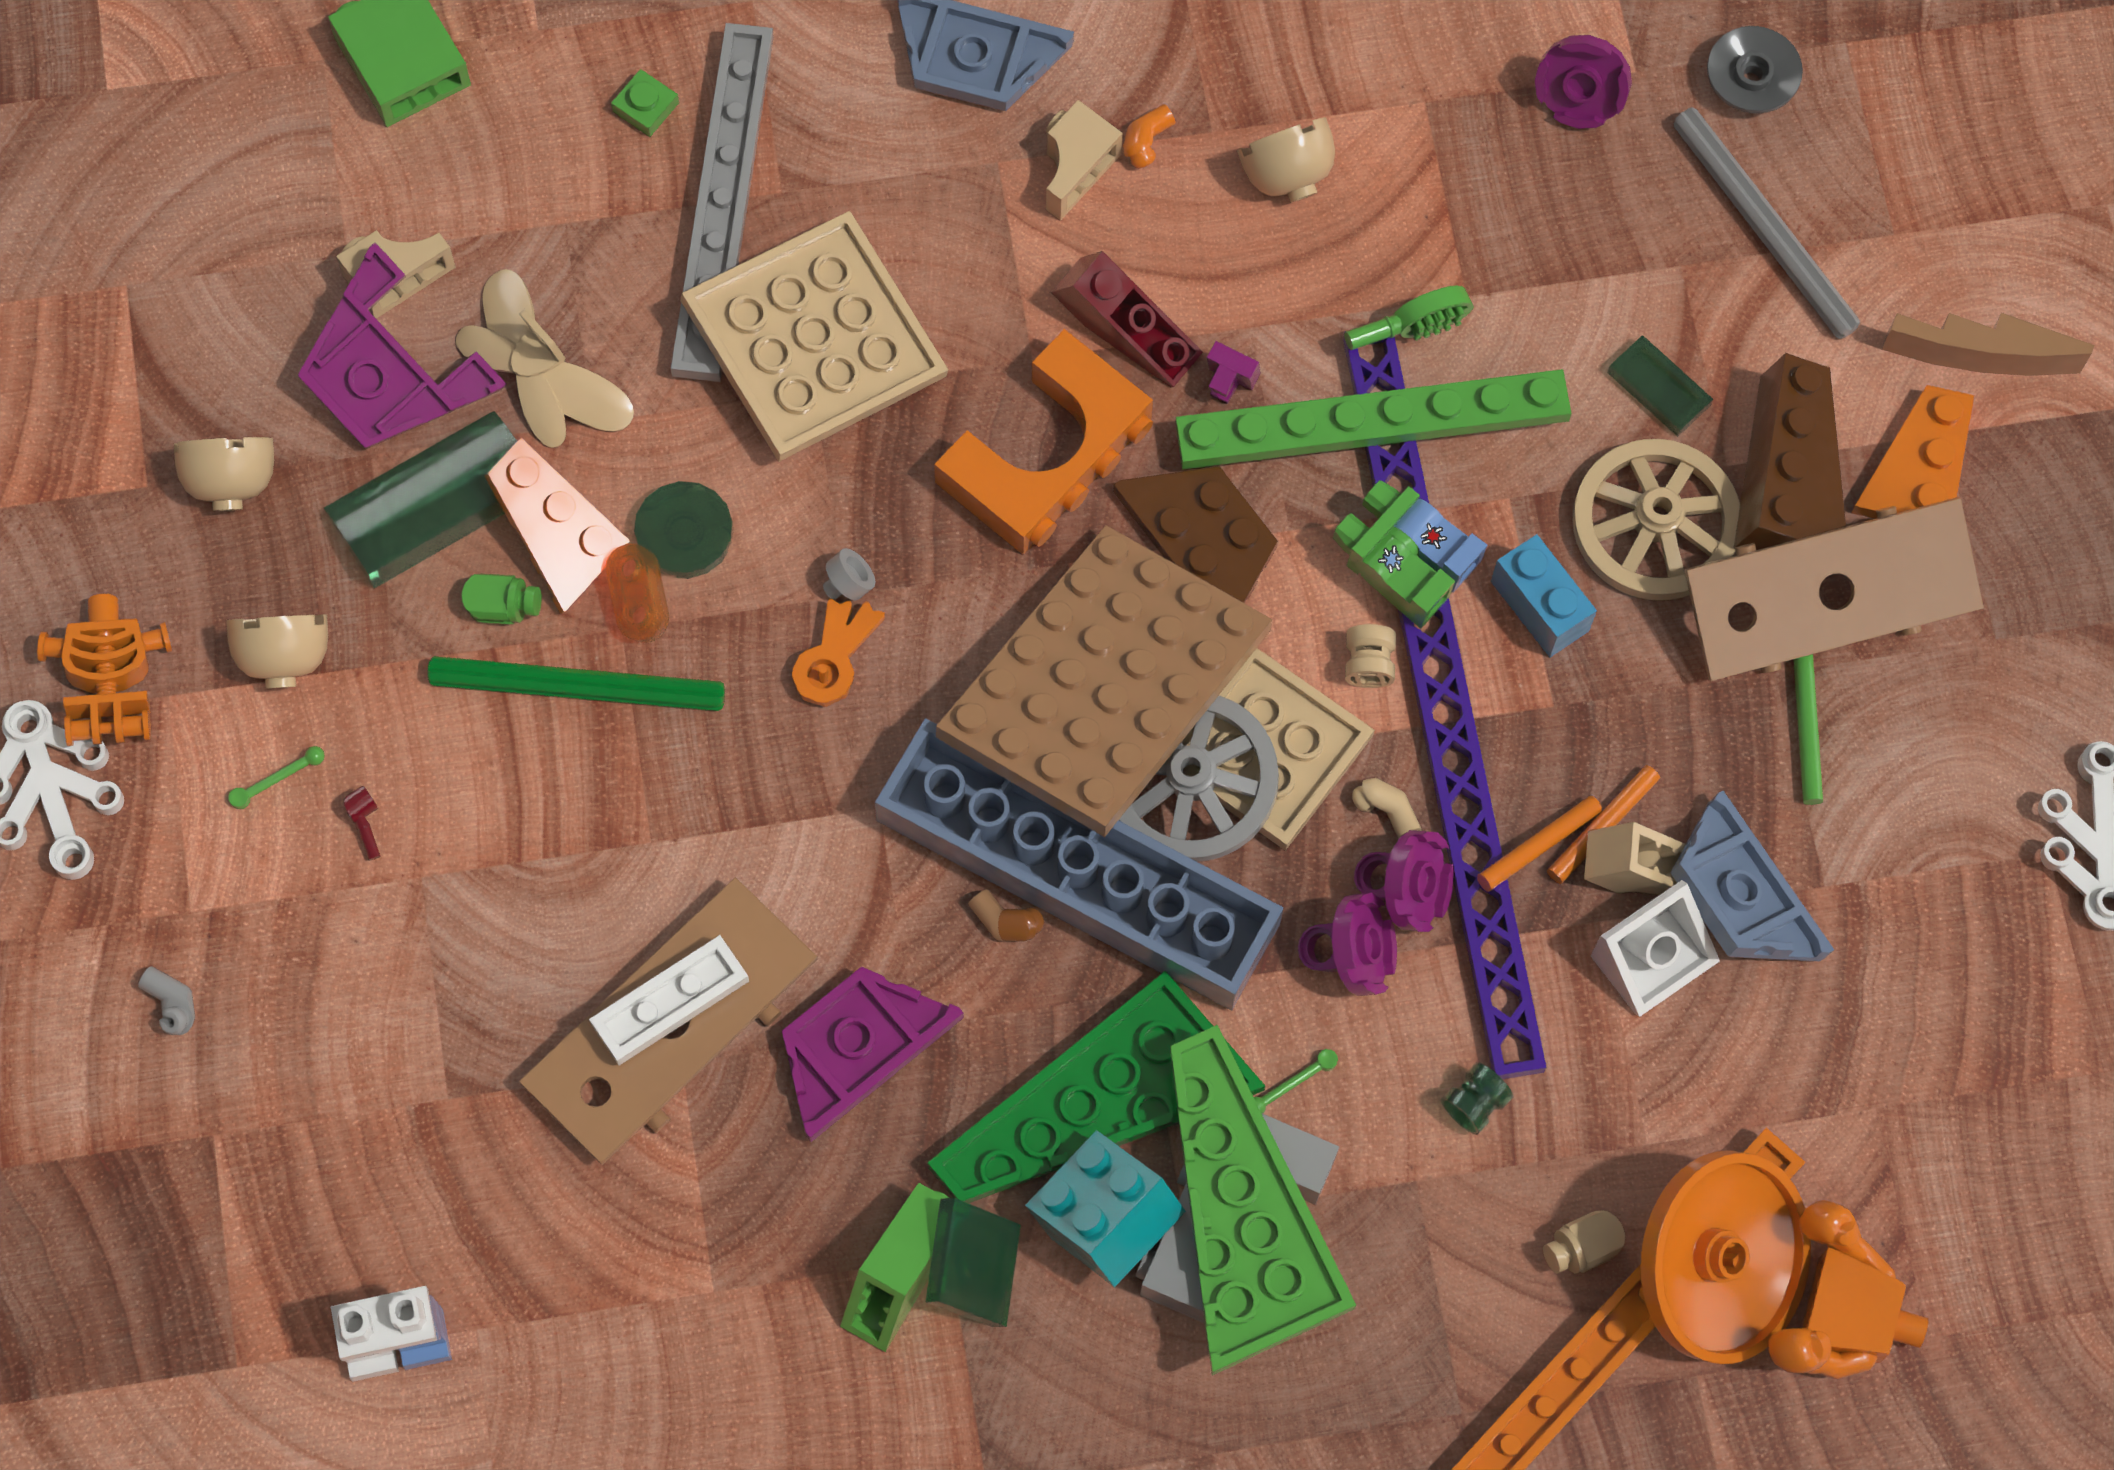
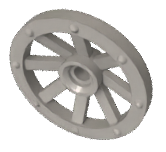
M1218 696L1196 723L1190 746H1184L1181 742L1156 773L1157 775H1166L1167 777L1133 802L1119 821L1197 862L1217 859L1241 848L1264 826L1277 797L1279 784L1277 757L1266 730L1244 707L1225 697ZM1215 717L1230 723L1243 734L1211 751L1206 750ZM1254 749L1260 765V782L1217 769V766ZM1188 765H1196L1200 768L1199 773L1192 777L1186 776L1182 772ZM1215 786L1255 798L1247 814L1235 826L1214 793ZM1175 793L1177 802L1170 837L1152 829L1141 818ZM1200 800L1220 835L1203 840H1186L1193 801Z

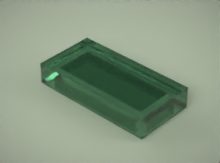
M1643 335L1609 366L1607 372L1677 437L1699 418L1713 402V398Z

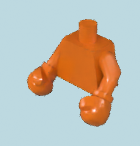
M1826 1200L1816 1201L1808 1206L1800 1216L1799 1227L1801 1233L1815 1242L1827 1245L1828 1248L1818 1258L1801 1328L1780 1330L1772 1334L1769 1339V1354L1774 1364L1790 1373H1820L1833 1379H1840L1869 1371L1876 1363H1881L1889 1355L1893 1340L1921 1348L1928 1328V1318L1901 1310L1906 1285L1896 1279L1894 1269L1861 1237L1858 1224L1850 1210L1843 1205Z

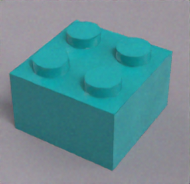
M1097 1130L1025 1205L1053 1241L1114 1288L1186 1212L1162 1177Z

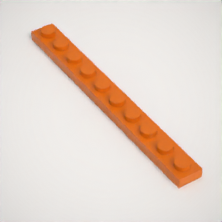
M1767 1127L1743 1152L1758 1155L1773 1162L1790 1179L1806 1163ZM1641 1264L1451 1470H1525L1656 1327L1650 1317L1643 1295Z

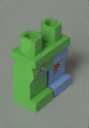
M1379 480L1368 492L1362 503V506L1375 515L1378 520L1369 528L1350 513L1336 527L1333 539L1349 555L1346 566L1357 575L1360 573L1375 590L1421 629L1447 601L1451 592L1454 593L1481 563L1488 545L1473 533L1467 536L1443 518L1439 511L1431 504L1419 499L1420 495L1409 486L1401 494L1392 486Z

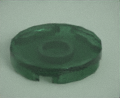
M678 481L661 486L645 498L636 513L634 534L640 555L652 569L662 574L665 572L669 575H676V578L690 579L707 574L723 562L733 538L734 527L728 506L716 491L700 483Z

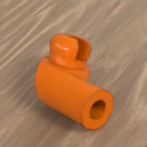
M1162 104L1136 119L1127 127L1123 152L1126 157H1130L1133 167L1140 169L1153 163L1156 158V154L1151 148L1154 136L1175 125V118L1166 104Z

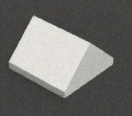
M1683 880L1602 934L1591 954L1598 967L1631 1010L1639 1017L1720 962L1689 886Z

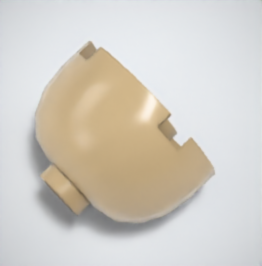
M1326 117L1312 120L1314 126L1311 125L1301 129L1299 124L1249 144L1250 148L1238 149V156L1250 183L1260 192L1272 197L1288 194L1291 203L1318 193L1315 184L1328 176L1334 165L1335 158L1333 136Z
M243 437V440L216 438L174 443V459L178 479L184 490L197 500L212 502L213 511L242 510V500L258 496L268 486L274 466L273 438Z
M327 614L226 620L229 650L235 664L250 677L265 678L266 688L296 687V677L312 673L322 663L327 651Z

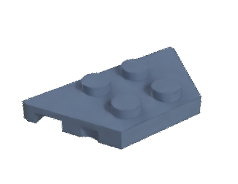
M897 0L914 87L1002 111H1007L1072 47L1074 42L1073 31L953 0Z
M1725 792L1717 793L1708 802L1671 871L1672 876L1677 883L1683 880L1688 884L1703 921L1728 957L1818 962L1825 959L1834 951V948Z

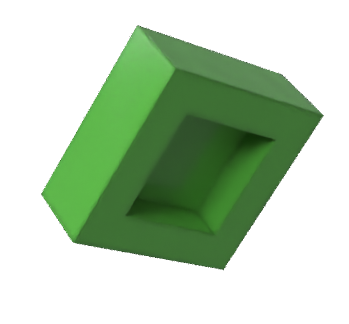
M640 69L611 102V106L615 114L651 137L677 107L679 97L677 93Z

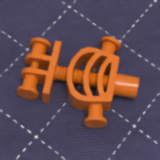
M111 594L91 596L88 599V622L67 624L65 638L49 637L48 632H40L37 646L38 661L45 662L47 657L62 658L64 672L70 684L84 691L97 693L96 695L63 697L66 713L64 727L67 746H73L74 741L92 739L93 745L102 744V734L115 733L116 743H124L125 737L144 735L145 740H151L150 702L147 691L116 692L127 690L144 680L149 669L146 652L166 648V652L172 651L165 622L159 623L160 629L141 633L136 618L119 620L118 598ZM142 714V715H139V716H126V717H124V715ZM114 716V722L102 723L101 717ZM90 718V719H88V720H75V721H72V719Z

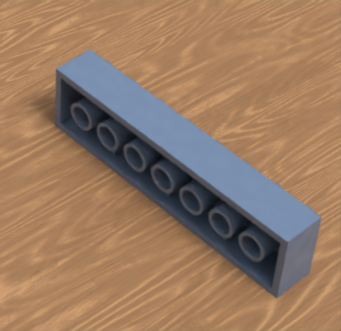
M926 718L924 719L875 801L877 822L1160 973L1166 971L1173 980L1227 1009L1233 1010L1280 926L1284 909L1282 906L1119 820L1109 833L1103 837L936 738L937 724Z

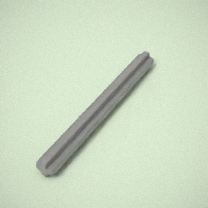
M1693 107L1680 113L1675 118L1674 128L1829 329L1839 339L1852 334L1860 324L1859 318L1702 115Z

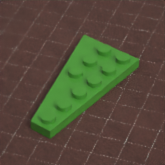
M1218 1025L1170 1047L1212 1376L1344 1315L1356 1307V1303Z

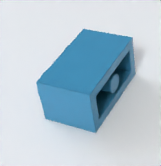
M1537 534L1497 560L1491 583L1549 658L1590 631L1597 610Z

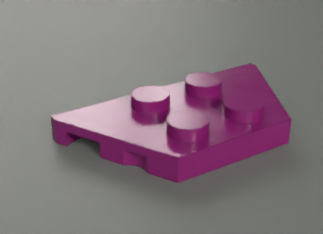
M860 967L784 1028L782 1035L805 1134L809 1141L815 1140L964 1018L962 1010L955 1005L949 1004L947 1006L921 995V991L907 985L889 982L883 975Z

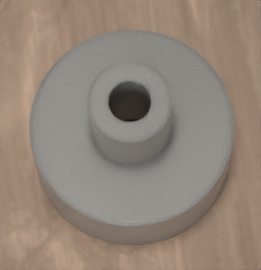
M844 548L827 561L826 571L829 580L823 584V589L830 598L837 599L843 594L845 597L856 601L875 587V577L870 566L855 551Z

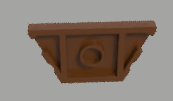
M1220 466L1119 480L1113 485L1114 494L1165 559L1243 603L1249 599L1257 585L1260 574L1267 567L1277 548L1278 540Z

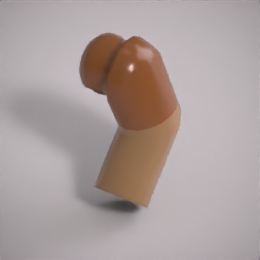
M988 889L978 893L968 903V906L991 936L999 941H1028L1040 933L1044 927V918L1039 910L1033 907L1026 909H1003Z

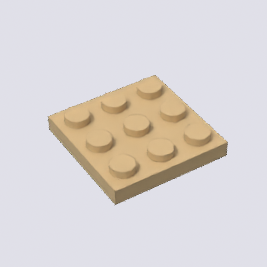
M1256 648L1219 696L1232 700L1249 711L1264 727L1271 739L1278 764V792L1271 814L1259 832L1286 851L1371 740L1375 730ZM1215 717L1206 750L1211 751L1243 734L1230 723ZM1195 726L1183 739L1182 744L1184 746H1190ZM1254 749L1217 766V769L1260 782V765ZM1188 765L1183 769L1182 773L1192 777L1199 773L1200 768L1196 765ZM1217 786L1213 790L1222 806L1240 819L1247 814L1255 800L1253 797Z

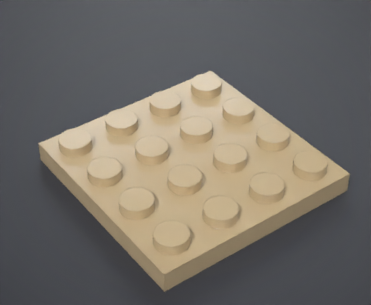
M850 211L681 294V303L778 462L945 378L948 373L947 366Z

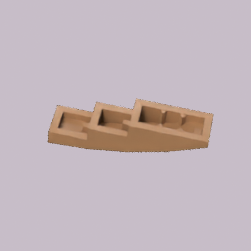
M1897 313L1886 335L1882 350L1929 364L1979 373L2039 376L2081 373L2095 345L2004 313L2000 314L1993 328L1951 313L1948 314L1942 328H1938Z

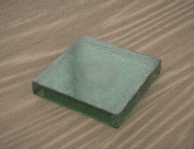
M956 1198L940 1199L925 1302L991 1327H1007L1021 1224Z

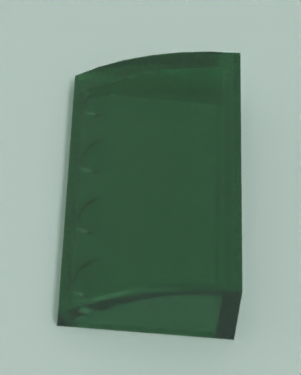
M495 411L324 507L329 519L374 589L505 514L488 484L485 474L517 440Z

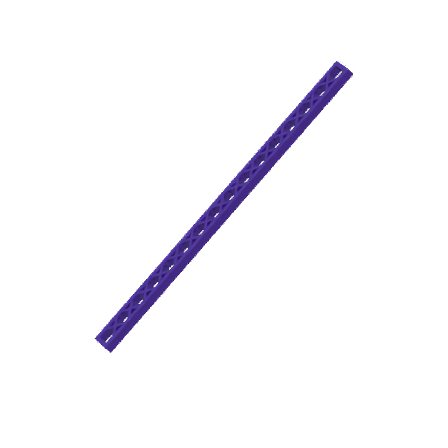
M1343 336L1354 395L1370 393L1376 384L1386 391L1405 389L1395 337L1371 343H1383L1385 357L1375 367L1359 356L1358 348L1350 350ZM1416 441L1403 442V446L1395 456L1378 445L1365 447L1373 487L1379 480L1387 484L1393 474L1396 473L1412 484L1413 490L1420 495L1419 499L1429 503ZM1405 458H1407L1408 465L1403 462ZM1448 598L1434 614L1435 617L1440 619L1441 626L1433 637L1415 627L1414 623L1398 610L1444 838L1449 846V849L1447 848L1449 863L1453 864L1454 868L1453 882L1493 1079L1496 1081L1544 1073L1547 1067L1508 880L1506 879L1497 887L1487 892L1498 900L1500 907L1491 920L1487 919L1475 911L1471 904V900L1480 888L1484 890L1477 880V875L1481 872L1464 862L1461 855L1470 841L1487 851L1490 860L1482 871L1503 857L1450 601ZM1443 638L1445 646L1440 643L1443 640ZM1419 646H1421L1422 648H1424L1423 651L1421 652V654H1420ZM1432 654L1450 666L1451 672L1442 684L1424 673L1423 665ZM1452 685H1454L1455 693L1450 690ZM1428 691L1433 694L1431 699H1429ZM1441 700L1459 711L1460 719L1452 730H1449L1433 719L1432 712ZM1462 731L1464 733L1465 740L1459 736ZM1438 738L1443 741L1440 747L1438 743ZM1450 747H1453L1469 758L1470 766L1462 777H1459L1443 766L1442 758ZM1472 777H1473L1474 786L1471 785L1470 783H1468V782L1471 780ZM1447 784L1453 788L1450 793L1448 792ZM1460 794H1463L1479 806L1480 812L1471 825L1452 811V805ZM1481 825H1483L1484 834L1478 830ZM1457 832L1463 835L1459 841ZM1466 879H1468L1469 881H1471V882L1473 883V884L1470 886L1469 889H1468V885H1467V880H1466ZM1501 920L1503 922L1504 929L1498 926ZM1476 927L1482 930V933L1479 937ZM1490 936L1508 948L1509 957L1501 969L1482 957L1481 948ZM1511 968L1514 978L1507 974ZM1486 975L1493 979L1489 985ZM1500 984L1518 996L1520 1005L1511 1017L1492 1006L1491 996ZM1521 1016L1523 1018L1524 1027L1517 1023ZM1496 1024L1503 1028L1499 1034ZM1509 1033L1528 1045L1531 1060L1504 1064L1501 1045Z

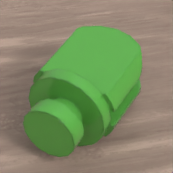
M474 574L464 584L462 602L472 618L479 623L513 625L514 623H520L525 615H539L542 603L540 587L528 586L526 588L524 579L515 578V575Z

